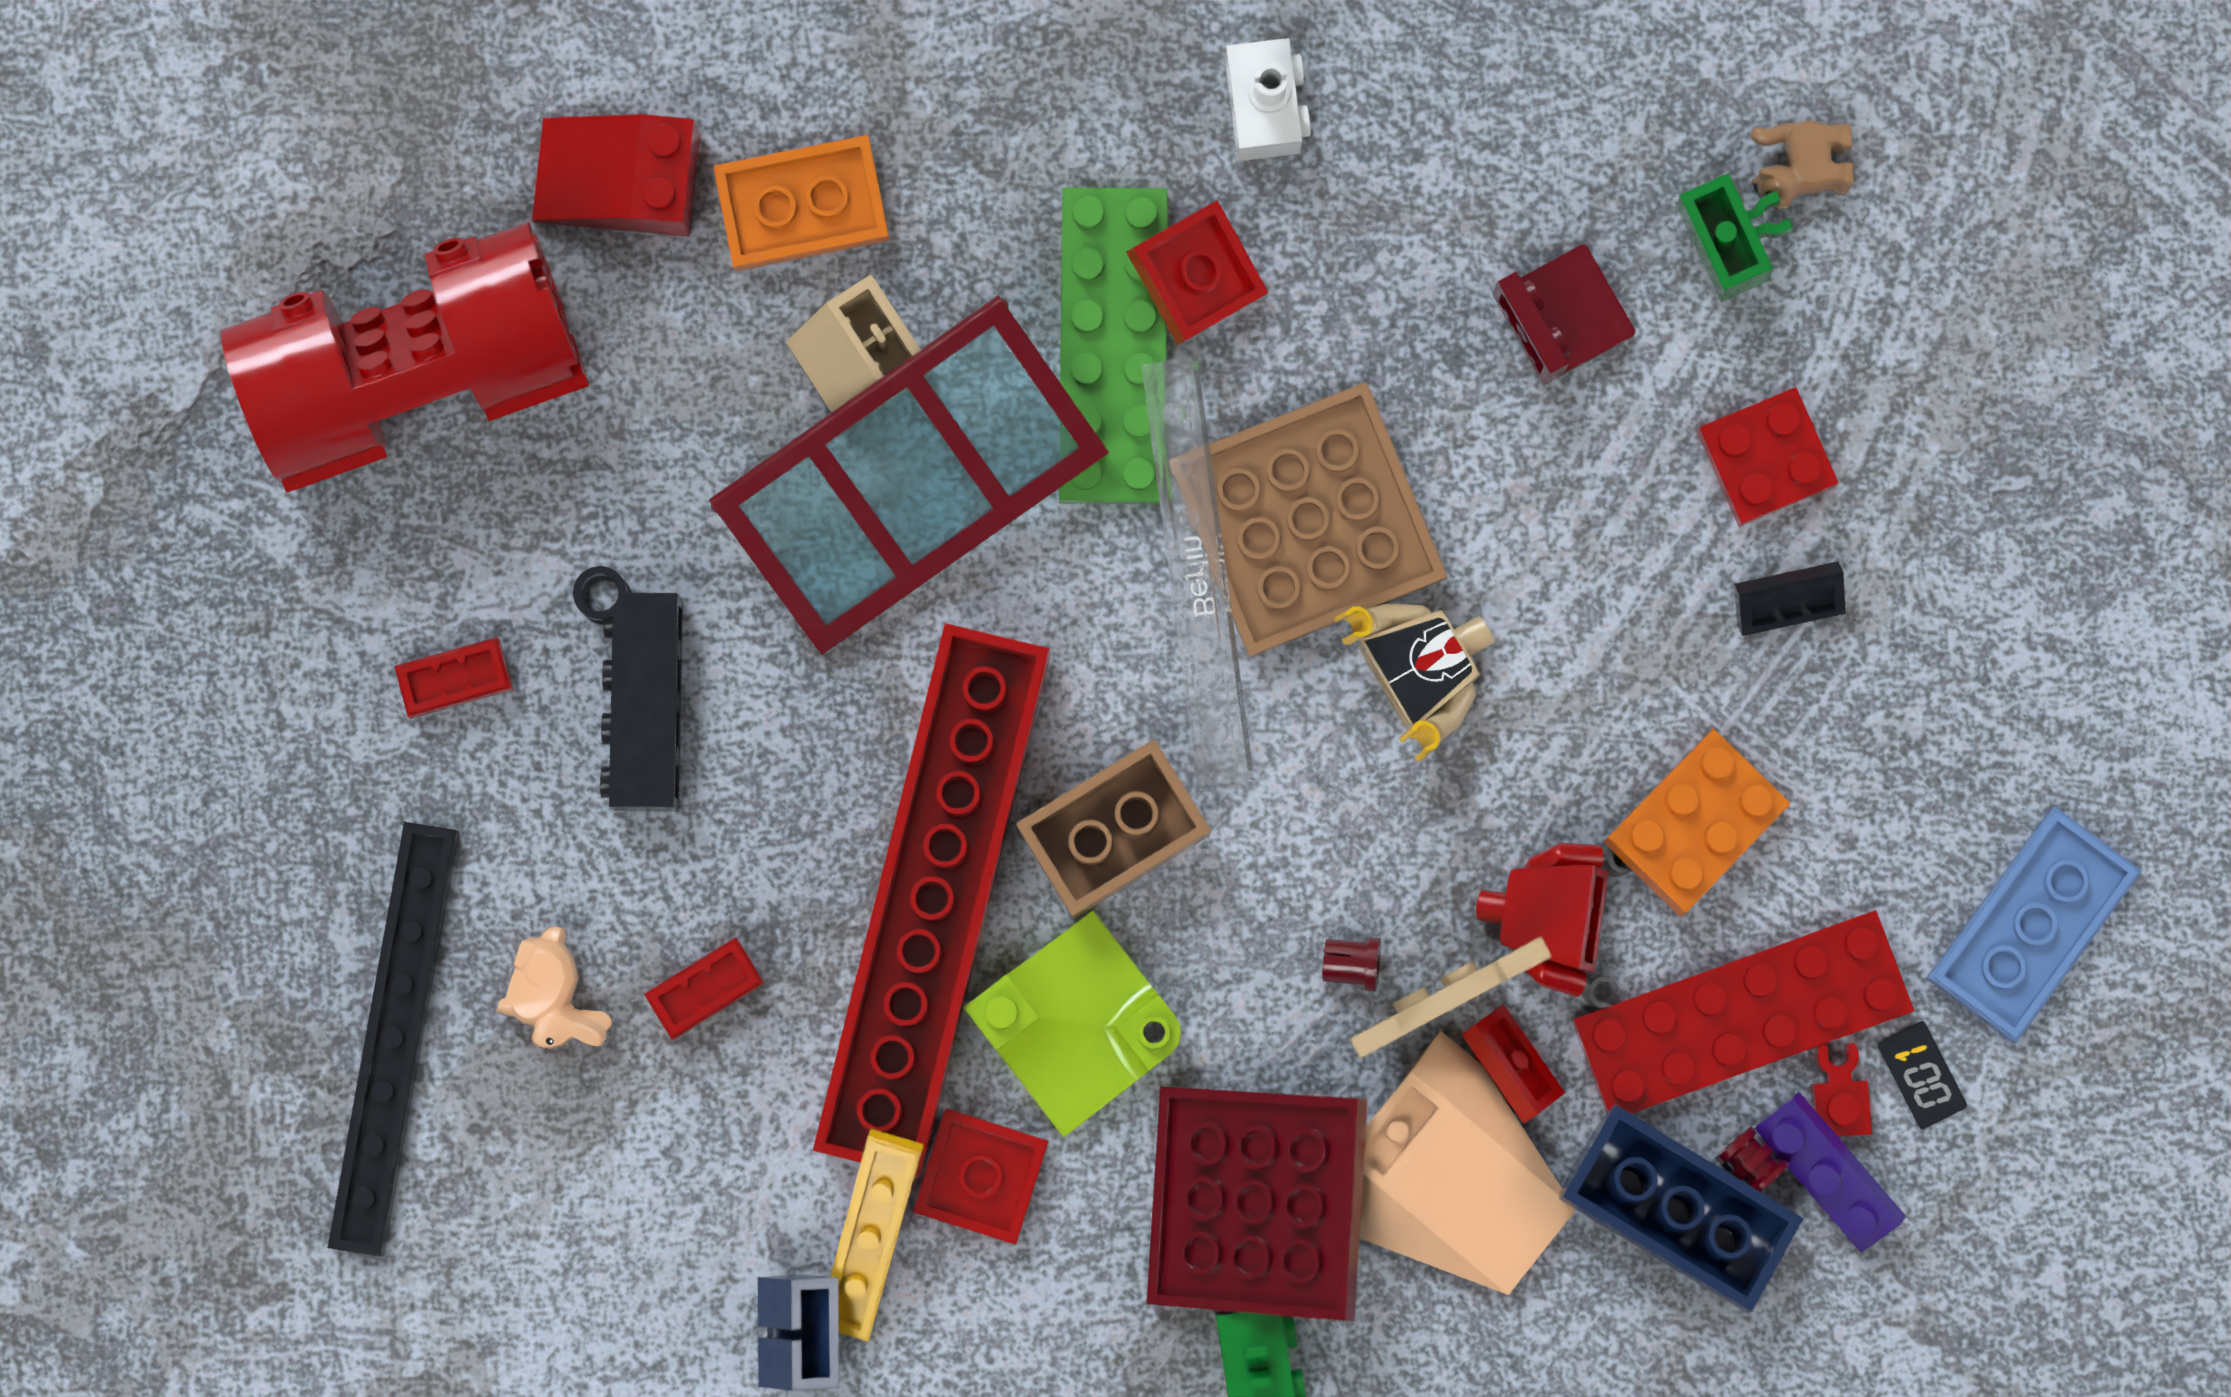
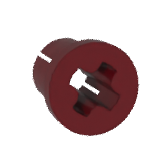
M1369 937L1368 942L1326 939L1324 954L1326 955H1323L1322 981L1365 985V991L1376 992L1380 970L1381 938Z

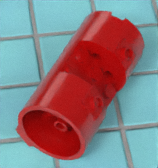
M529 222L477 239L476 236L465 240L462 238H451L439 243L434 247L433 251L425 253L433 292L427 289L414 291L405 296L399 304L382 310L378 307L363 309L354 314L348 322H342L329 296L323 290H319L311 294L307 292L291 294L282 299L279 305L271 307V312L221 330V343L225 361L243 415L263 460L274 478L282 482L286 493L388 458L385 436L379 423L380 420L471 388L477 403L482 410L484 409L488 421H492L589 386L585 366L573 333L570 334L569 332L570 327L560 294L535 233L532 234L533 231Z

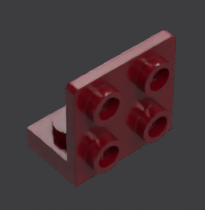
M1585 244L1575 247L1522 277H1519L1517 272L1508 275L1497 282L1492 294L1543 385L1554 381L1629 340L1635 334V328L1588 246Z

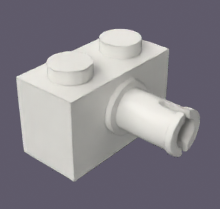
M1289 38L1226 45L1225 63L1237 160L1243 161L1300 154L1302 137H1310L1307 105L1298 106L1295 86L1304 85L1301 54L1291 55Z

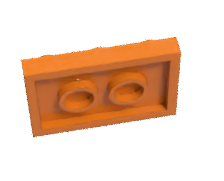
M869 135L713 166L732 265L735 272L890 241Z
M1713 728L1618 825L1603 843L1679 917H1682L1791 803Z

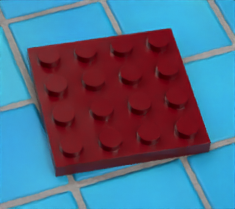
M1160 1086L1146 1304L1336 1321H1355L1368 1099Z

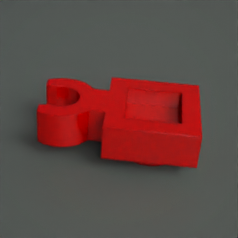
M1845 1044L1846 1058L1839 1066L1833 1065L1829 1061L1827 1045L1817 1046L1815 1062L1818 1068L1825 1074L1826 1083L1810 1084L1812 1107L1838 1137L1872 1135L1868 1080L1852 1081L1851 1072L1856 1068L1859 1061V1051L1856 1044Z

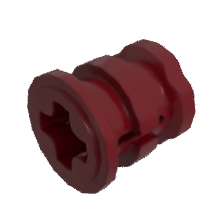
M1750 1126L1725 1147L1715 1159L1720 1164L1727 1163L1733 1170L1730 1173L1731 1175L1762 1192L1784 1172L1789 1163L1786 1160L1776 1162L1770 1155L1773 1151L1766 1142L1761 1145L1754 1138L1756 1131Z

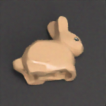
M552 926L544 930L540 937H531L528 940H523L513 964L515 970L506 997L500 1000L497 1013L515 1017L522 1024L532 1026V1044L541 1049H553L563 1046L573 1038L588 1045L602 1046L606 1040V1031L612 1026V1020L603 1011L578 1010L571 1004L579 975L574 956L565 946L567 936L564 928Z

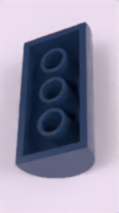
M1616 1104L1606 1113L1587 1141L1559 1194L1561 1201L1747 1314L1754 1310L1804 1219Z

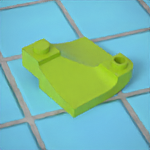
M1093 910L963 1007L1063 1137H1066L1176 1050L1181 1038L1180 1023L1174 1013L1150 985ZM1151 1022L1159 1023L1165 1030L1164 1038L1158 1043L1148 1042L1143 1035L1144 1028Z

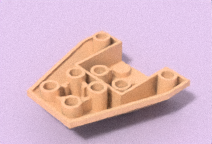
M1439 1031L1406 1072V1077L1366 1125L1360 1239L1509 1295L1576 1210L1559 1199L1561 1186L1484 1066L1443 1032Z

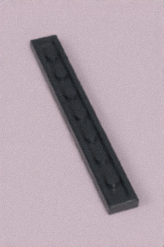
M404 822L328 1241L327 1248L379 1257L384 1256L460 833L458 830Z

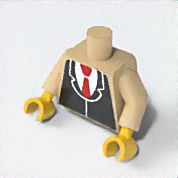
M1383 604L1367 609L1354 606L1335 616V622L1346 620L1352 626L1353 634L1342 639L1345 645H1350L1362 639L1358 648L1407 730L1400 737L1401 743L1408 738L1416 739L1421 744L1422 751L1414 758L1417 761L1423 760L1441 741L1461 726L1476 697L1473 682L1478 678L1479 672L1470 657L1495 643L1486 623L1478 615L1453 629L1442 610L1431 613L1423 605Z

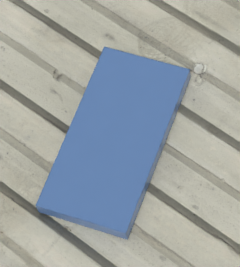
M2055 806L2051 807L1926 979L2010 1042L2017 1043L2142 870Z

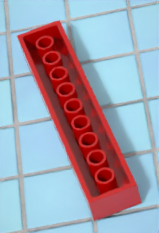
M948 623L944 624L812 1151L861 1163L870 1130L873 1129L924 1144L915 1174L916 1177H922L1051 658L1050 648Z

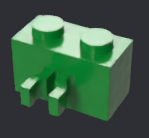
M1729 173L1680 194L1677 207L1721 302L1770 281L1773 267L1760 238H1778L1793 230L1789 218L1778 224L1765 222L1754 227L1752 223L1762 219L1764 212L1769 208L1778 206L1781 200L1775 191L1761 198L1752 210L1746 211Z
M1232 1311L1215 1314L1228 1397H1306L1302 1370H1291L1288 1348L1298 1347L1293 1317Z

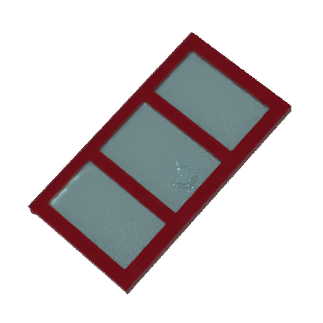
M997 295L709 499L713 512L718 513L816 649L823 655L1109 454V451L1012 315L1008 302Z

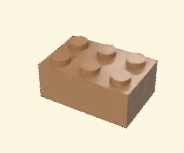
M1155 739L1016 823L1018 831L1073 920L1198 844L1211 834V829Z

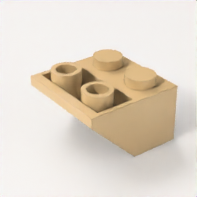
M872 274L825 303L786 341L787 346L831 413L921 350ZM930 370L928 373H926V374L923 375V376H924L925 378L931 376V375H932V371ZM907 387L898 394H896L894 397L889 399L887 402L879 406L874 411L878 410L888 402L892 401L902 393L906 392L908 390Z

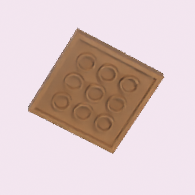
M1367 382L1169 460L1197 533L1203 541L1206 554L1210 553V556H1207L1208 560H1212L1210 565L1248 658L1342 622L1344 620L1335 622L1334 617L1354 606L1367 609L1387 604L1447 579V574Z

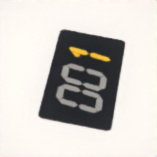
M1920 1021L1877 1044L1920 1129H1925L1967 1107V1103L1924 1021Z

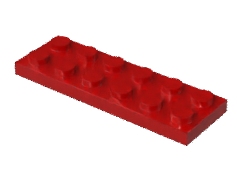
M1877 910L1616 1003L1607 1008L1572 1019V1023L1605 1112L1607 1113L1616 1104L1630 1114L1906 1015L1915 1010Z

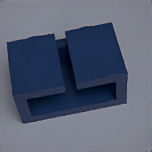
M805 1274L757 1277L758 1326L767 1327V1337H758V1387L788 1391L839 1388L838 1277Z

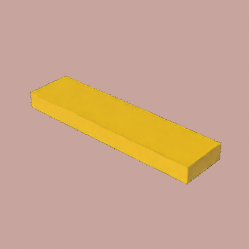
M873 1129L870 1130L830 1275L838 1277L839 1334L869 1342L924 1144Z

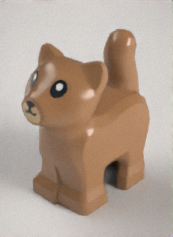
M1807 120L1799 123L1779 124L1770 129L1755 127L1751 131L1752 141L1759 145L1771 146L1777 143H1785L1789 167L1773 165L1759 170V175L1751 180V184L1757 185L1761 197L1775 191L1777 192L1781 201L1773 209L1784 210L1789 208L1793 200L1800 194L1833 191L1837 196L1849 193V189L1854 182L1853 163L1832 162L1831 151L1844 153L1845 149L1852 148L1850 125H1827L1818 121Z

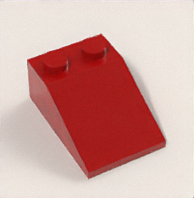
M646 114L543 118L532 222L690 237L701 135L695 120Z

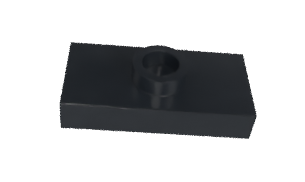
M1838 561L1734 584L1737 626L1742 636L1846 614L1844 572Z

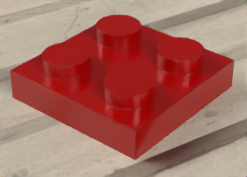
M1218 200L1126 251L1177 345L1269 293Z
M1797 387L1700 426L1696 430L1738 527L1834 488L1839 484Z
M945 1108L913 1213L1017 1245L1049 1141Z

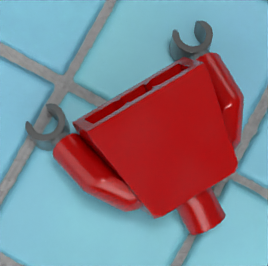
M1559 843L1530 857L1524 868L1512 869L1508 876L1506 892L1481 890L1476 904V917L1479 922L1502 924L1500 945L1511 948L1512 952L1541 937L1552 957L1524 972L1542 987L1573 997H1578L1582 994L1586 1002L1592 1006L1607 1008L1611 1004L1598 1001L1594 996V988L1600 982L1617 986L1615 980L1599 974L1591 975L1587 978L1585 972L1595 973L1608 875L1620 877L1632 870L1629 867H1618L1613 861L1614 852L1609 847L1602 850L1600 845Z

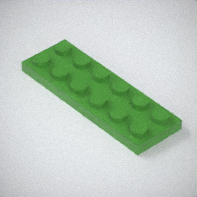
M1062 188L1060 383L1108 449L1109 454L1059 488V504L1165 505L1166 323L1126 251L1167 229L1168 188ZM1061 421L1059 429V459L1078 446Z

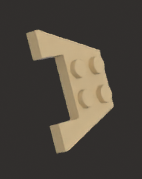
M1540 937L1480 970H1477L1472 961L1440 978L1445 988L1430 996L1426 988L1423 987L1393 1003L1397 1014L1350 1038V1041L1361 1059L1552 956Z

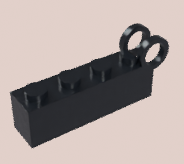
M605 566L591 567L582 572L576 579L573 587V599L577 608L590 621L603 626L604 638L612 639V660H604L602 666L603 691L611 692V713H603L601 719L602 744L610 745V766H602L600 772L601 798H609V807L615 811H679L683 599L678 593H632L628 583L615 570ZM604 581L616 583L618 598L615 604L604 611L590 609L588 595L591 589L596 584Z

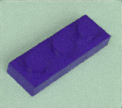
M1797 1092L1764 1117L1754 1128L1782 1161L1786 1160L1789 1163L1787 1166L1789 1170L1861 1253L1901 1225L1906 1218L1901 1209L1800 1092Z

